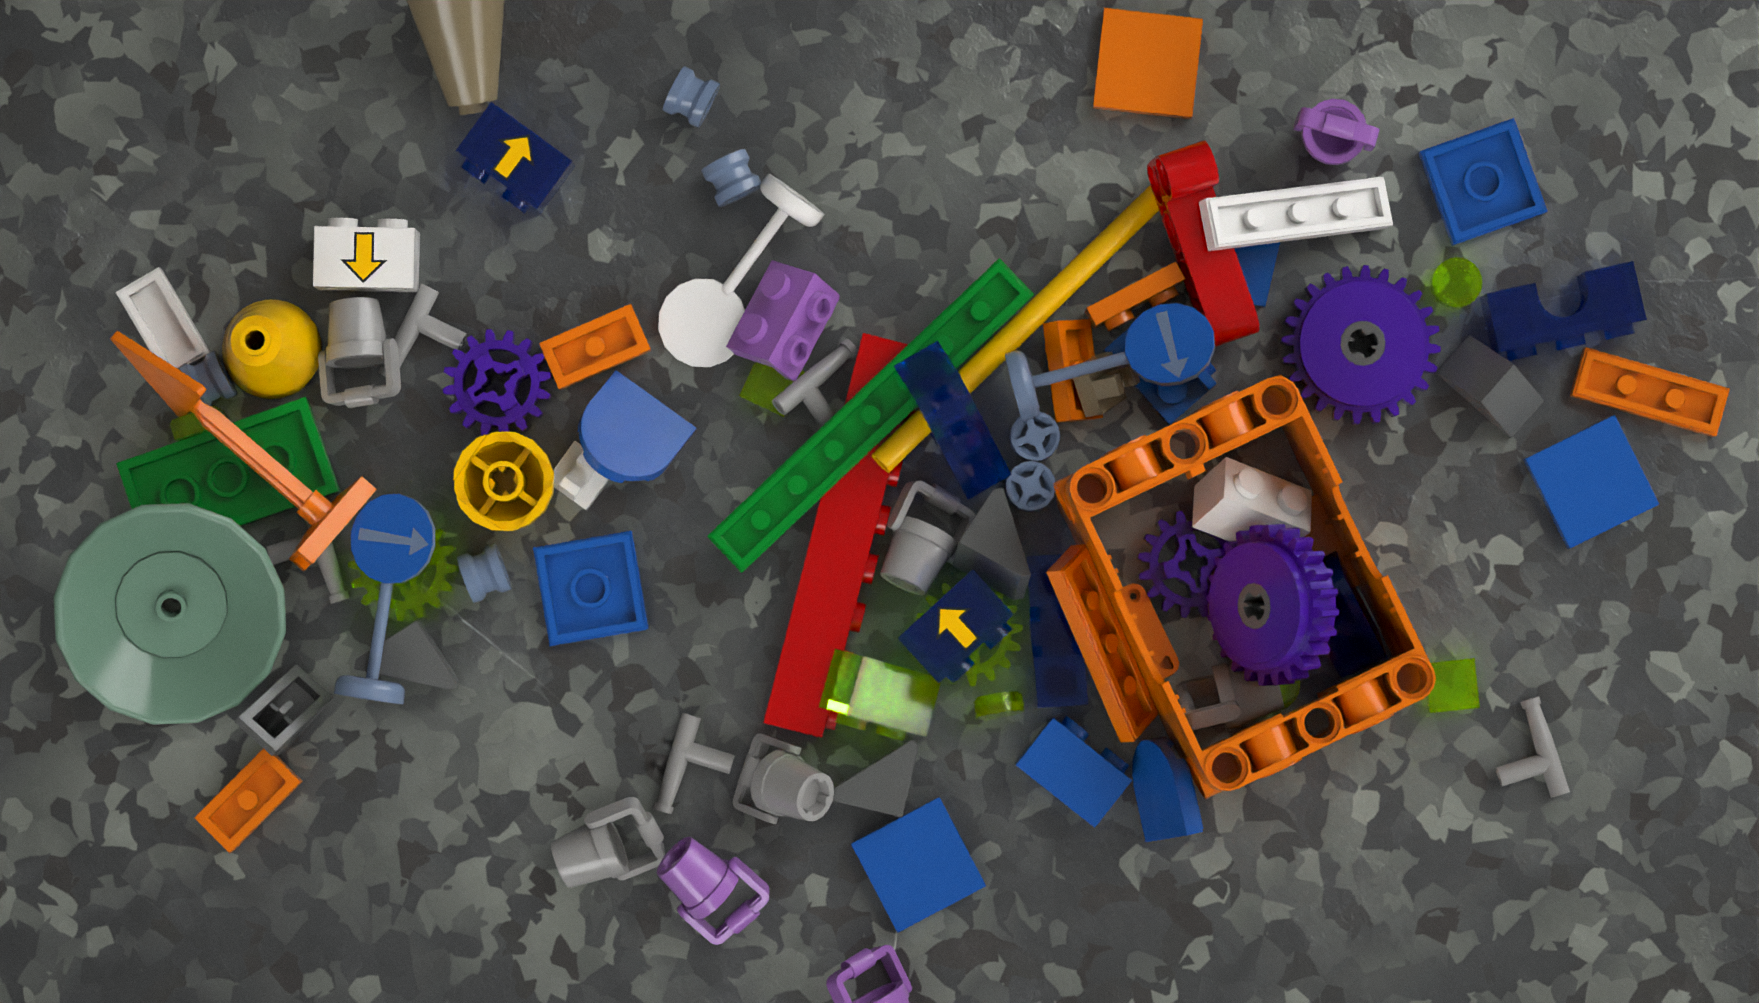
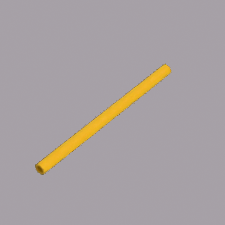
M1150 185L872 454L873 459L882 469L888 473L893 470L1006 360L1005 353L1015 351L1159 211Z

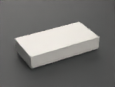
M156 268L116 292L150 352L177 369L186 364L194 365L204 359L206 354L210 353L161 268Z

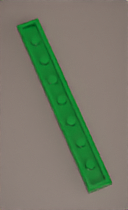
M999 258L707 537L743 573L1034 296V293Z

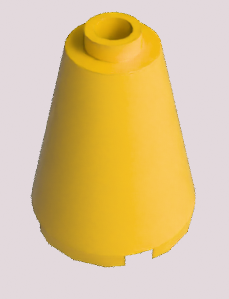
M273 299L252 303L234 316L225 331L222 342V357L225 368L236 385L251 395L266 399H281L296 394L306 386L319 368L318 354L322 351V341L317 326L307 313L292 303ZM265 338L264 345L258 349L260 342Z

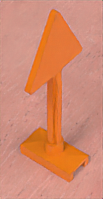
M116 331L110 338L179 418L184 419L189 412H192L206 430L298 508L296 513L307 521L311 527L305 532L289 559L302 571H305L316 561L377 490L361 476L332 502L327 500L317 490L312 492L221 412L203 403L200 398L207 389L201 383L119 331Z

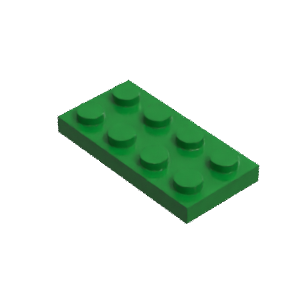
M307 397L232 422L312 492L317 490L324 497L340 492ZM209 431L116 463L132 509L150 504L189 503L231 518L242 527L296 508Z

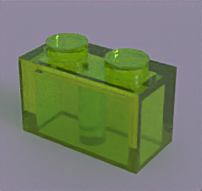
M835 649L819 707L837 712L836 723L865 731L866 723L869 721L877 723L876 734L904 741L906 732L926 737L942 678Z

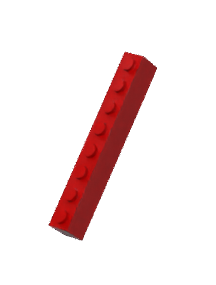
M863 333L845 404L908 344ZM913 410L820 499L763 722L765 724L820 738L823 737L825 728L835 730L842 701L832 698L837 679L847 682L854 652L846 651L845 647L849 632H860L867 605L857 602L862 582L872 585L879 555L870 553L874 534L884 536L891 511L890 506L882 505L887 485L897 487L903 464L902 460L888 473L877 464L872 454L916 410Z

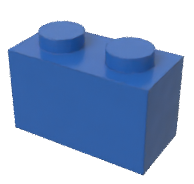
M1068 716L1061 723L1051 717L1018 758L1015 765L1095 828L1132 782L1124 774L1129 765L1107 747L1099 754L1084 741L1090 734Z

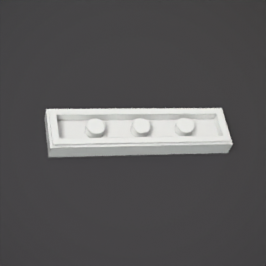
M1384 177L1213 197L1198 202L1208 251L1379 230L1393 225Z

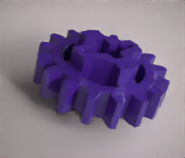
M492 329L486 330V342L481 344L473 336L467 337L470 350L466 354L457 349H454L452 352L459 361L457 368H444V373L454 378V384L444 387L443 393L449 396H456L458 400L449 408L450 412L457 414L465 411L467 415L462 425L467 429L474 426L477 421L480 422L482 436L490 434L493 427H498L499 432H510V425L516 424L524 432L527 431L528 425L525 417L531 414L541 419L543 413L536 404L538 400H551L552 396L547 391L541 389V383L552 380L550 372H539L538 366L546 360L544 354L539 353L530 356L528 353L533 342L526 338L518 346L515 345V333L511 330L506 331L502 341L497 340ZM507 351L515 354L520 359L504 364L496 362L490 352ZM474 362L478 369L475 383L465 391L466 374ZM492 372H497L502 377L508 374L511 375L510 380L504 384L507 392L502 396L495 391L485 393V388L491 384L489 375ZM530 376V392L525 403L522 405L517 398L520 385ZM486 403L499 405L506 416H487L478 412L476 408Z
M1178 511L1175 512V525L1170 526L1163 519L1156 522L1161 532L1158 537L1145 534L1143 540L1151 546L1150 552L1138 553L1137 559L1148 563V570L1138 574V579L1152 581L1154 586L1148 590L1147 596L1149 598L1159 594L1163 596L1162 611L1167 612L1176 604L1179 605L1180 618H1187L1191 607H1196L1197 612L1202 618L1208 615L1209 601L1206 600V595L1209 594L1207 579L1213 569L1217 567L1214 561L1216 556H1225L1227 554L1224 544L1228 541L1193 528L1192 521H1186L1183 512ZM1193 531L1202 532L1210 536L1220 548L1209 550L1197 543ZM1174 535L1176 545L1174 553L1169 561L1158 563L1163 545ZM1187 547L1188 550H1191L1194 557H1202L1204 560V566L1197 569V587L1195 579L1191 577L1189 571L1181 572L1178 566V562L1186 559L1185 551ZM1174 578L1184 584L1190 598L1175 594L1164 584L1163 580Z

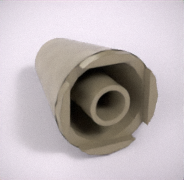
M406 0L447 105L458 106L459 115L489 111L488 102L498 99L505 0Z

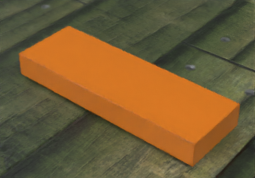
M1585 347L1581 353L1570 396L1710 437H1716L1730 388Z

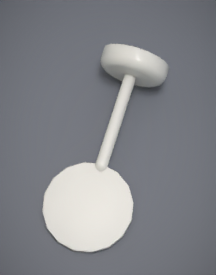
M767 174L763 179L760 190L778 209L724 284L714 279L699 278L679 284L666 296L659 311L658 330L665 348L677 360L692 367H712L726 362L734 355L726 345L745 312L742 300L734 290L788 215L808 227L816 226L824 216V213L815 205L771 174Z

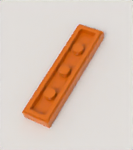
M1071 545L1046 573L1120 743L1135 742L1156 718L1158 711L1086 545Z

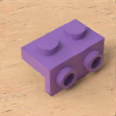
M772 260L726 347L737 356L770 366L786 379L795 381L809 359L840 296L815 273Z

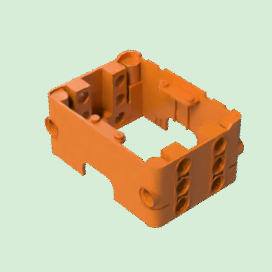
M1281 374L1267 378L1240 392L1237 390L1199 408L1182 420L1148 436L1146 434L1107 452L1096 461L1053 483L1058 509L1065 519L1076 545H1086L1158 711L1161 722L1170 740L1174 743L1173 746L1180 759L1184 758L1186 760L1193 783L1197 786L1204 799H1208L1222 791L1239 789L1257 779L1268 777L1303 759L1302 757L1337 740L1370 728L1390 718L1395 712L1424 699L1435 686L1436 676L1434 668L1424 651L1389 576H1383L1379 572L1360 536L1340 492L1339 484L1343 481L1299 390L1292 381ZM1281 426L1314 493L1311 502V530L1305 537L1313 539V551L1324 552L1323 562L1327 569L1332 568L1333 570L1332 582L1334 579L1338 580L1337 585L1333 583L1334 588L1338 589V594L1359 586L1393 657L1369 668L1370 670L1360 675L1352 676L1317 693L1319 698L1285 715L1279 713L1269 719H1263L1228 736V738H1224L1201 749L1185 716V707L1181 708L1178 699H1180L1178 693L1174 694L1169 681L1164 680L1176 673L1179 668V660L1145 589L1135 583L1122 586L1117 575L1119 571L1117 568L1114 569L1110 561L1113 558L1111 554L1107 555L1090 518L1182 473H1185L1187 480L1206 471L1203 463ZM1185 432L1193 438L1195 452L1191 458L1181 459L1172 453L1169 445L1171 436ZM1131 593L1136 595L1135 599L1130 598ZM1312 709H1320L1327 715L1329 726L1313 735H1309L1304 725L1305 717Z

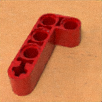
M1203 140L1155 156L1147 164L1150 186L1177 264L1185 278L1184 284L1192 307L1204 315L1214 331L1215 347L1259 333L1257 312L1235 249L1208 251L1198 202L1206 198L1216 197L1213 187L1219 182V173L1211 148Z

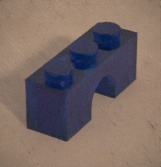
M1634 261L1590 270L1578 275L1580 303L1574 314L1568 317L1555 316L1542 306L1536 283L1486 293L1480 297L1491 349L1498 354L1506 353L1508 361L1511 362L1537 356L1536 346L1555 342L1557 351L1586 345L1585 335L1604 331L1605 340H1611L1635 334L1633 325L1639 324L1647 320Z
M938 341L894 365L911 400L931 431L930 435L944 462L968 500L1012 475L960 374Z
M1062 554L1025 557L1031 573L1027 585L1036 708L1088 705L1085 660L1046 573Z

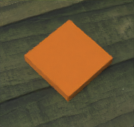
M1104 8L1092 108L1192 119L1203 19Z

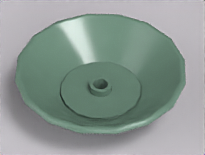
M189 503L141 505L100 523L69 555L53 596L56 643L75 681L109 710L152 725L199 723L240 705L271 673L286 634L285 589L266 549L233 519ZM168 598H174L180 602L181 607L175 612H169L163 608L162 603Z

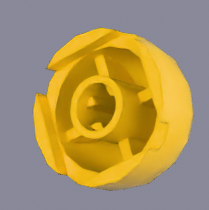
M493 432L476 438L462 451L454 468V491L460 508L473 522L492 531H515L531 525L546 511L554 494V471L548 455L534 440L516 432Z

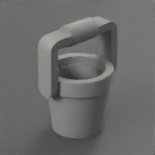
M356 297L331 302L329 304L328 347L318 354L321 397L323 401L335 406L346 405L348 408L378 404L379 399L396 396L401 389L398 345L394 338H386L379 300ZM385 364L386 385L376 386L372 384L345 389L344 392L336 393L334 368H365Z
M923 481L907 482L887 522V527L892 529L893 536L880 572L881 577L907 592L922 596L926 595L945 562L953 564L959 541L976 517L975 512L961 504L959 497L935 483L930 486ZM916 493L925 497V501L949 515L954 514L962 519L953 538L929 523L906 516Z
M1226 663L1211 666L1212 675L1187 680L1176 686L1180 697L1178 702L1181 708L1185 707V716L1192 730L1225 723L1227 730L1241 727L1242 723L1284 708L1279 685L1259 686L1258 681L1247 682L1244 680V671L1233 672L1231 665ZM1218 693L1219 704L1199 709L1195 708L1193 699Z
M759 733L753 738L749 752L746 755L732 802L736 810L772 824H777L779 818L777 816L816 821L829 810L833 802L834 786L828 775L805 763L804 759L798 756L800 755L801 747ZM770 745L782 749L767 754ZM751 800H753L757 808L750 805Z
M635 797L624 798L588 813L584 818L586 824L551 842V851L556 867L568 888L609 877L626 880L658 867L665 856L664 844L662 842L664 835L652 814L645 812L640 801ZM632 814L637 830L646 846L650 847L652 851L628 860L624 845L613 821Z

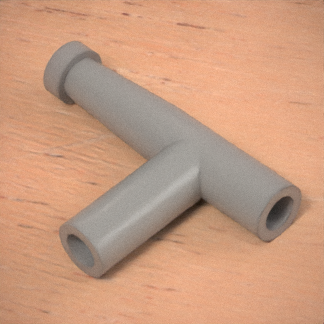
M424 284L420 285L395 337L398 345L400 367L419 333L457 350L461 349L467 333L428 315L439 292ZM385 364L378 371V374L386 377Z
M849 339L843 340L839 344V348L812 366L772 399V403L777 411L782 415H786L803 401L821 428L835 413L818 387L849 358L853 359L857 356L858 349Z
M305 521L308 530L311 527V525L307 521ZM303 535L267 546L272 564L275 565L290 560L289 557ZM331 542L317 558V562L331 595L329 596L330 604L347 600L350 597L348 591L344 589L337 556Z
M1537 696L1521 701V707L1526 711L1537 755L1496 767L1500 785L1506 786L1543 774L1551 798L1570 792L1554 740L1539 705L1541 704L1540 697Z
M682 713L667 760L658 801H655L653 809L672 814L674 809L672 804L688 762L730 774L735 755L694 743L701 718Z

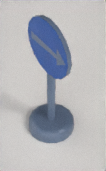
M1178 303L1160 304L1144 311L1130 325L1125 337V352L1034 376L1031 374L1027 357L1023 352L1012 351L1005 353V358L1021 419L1026 421L1035 418L1040 411L1035 388L1125 364H1130L1133 372L1146 382L1160 386L1181 385L1198 377L1210 364L1215 351V337L1207 318L1195 308Z
M402 494L381 495L368 502L356 516L351 530L352 554L357 566L369 578L381 582L366 677L352 675L338 677L335 682L334 694L404 704V687L396 682L379 680L378 677L393 584L404 583L418 576L430 562L435 548V526L430 514L413 498Z

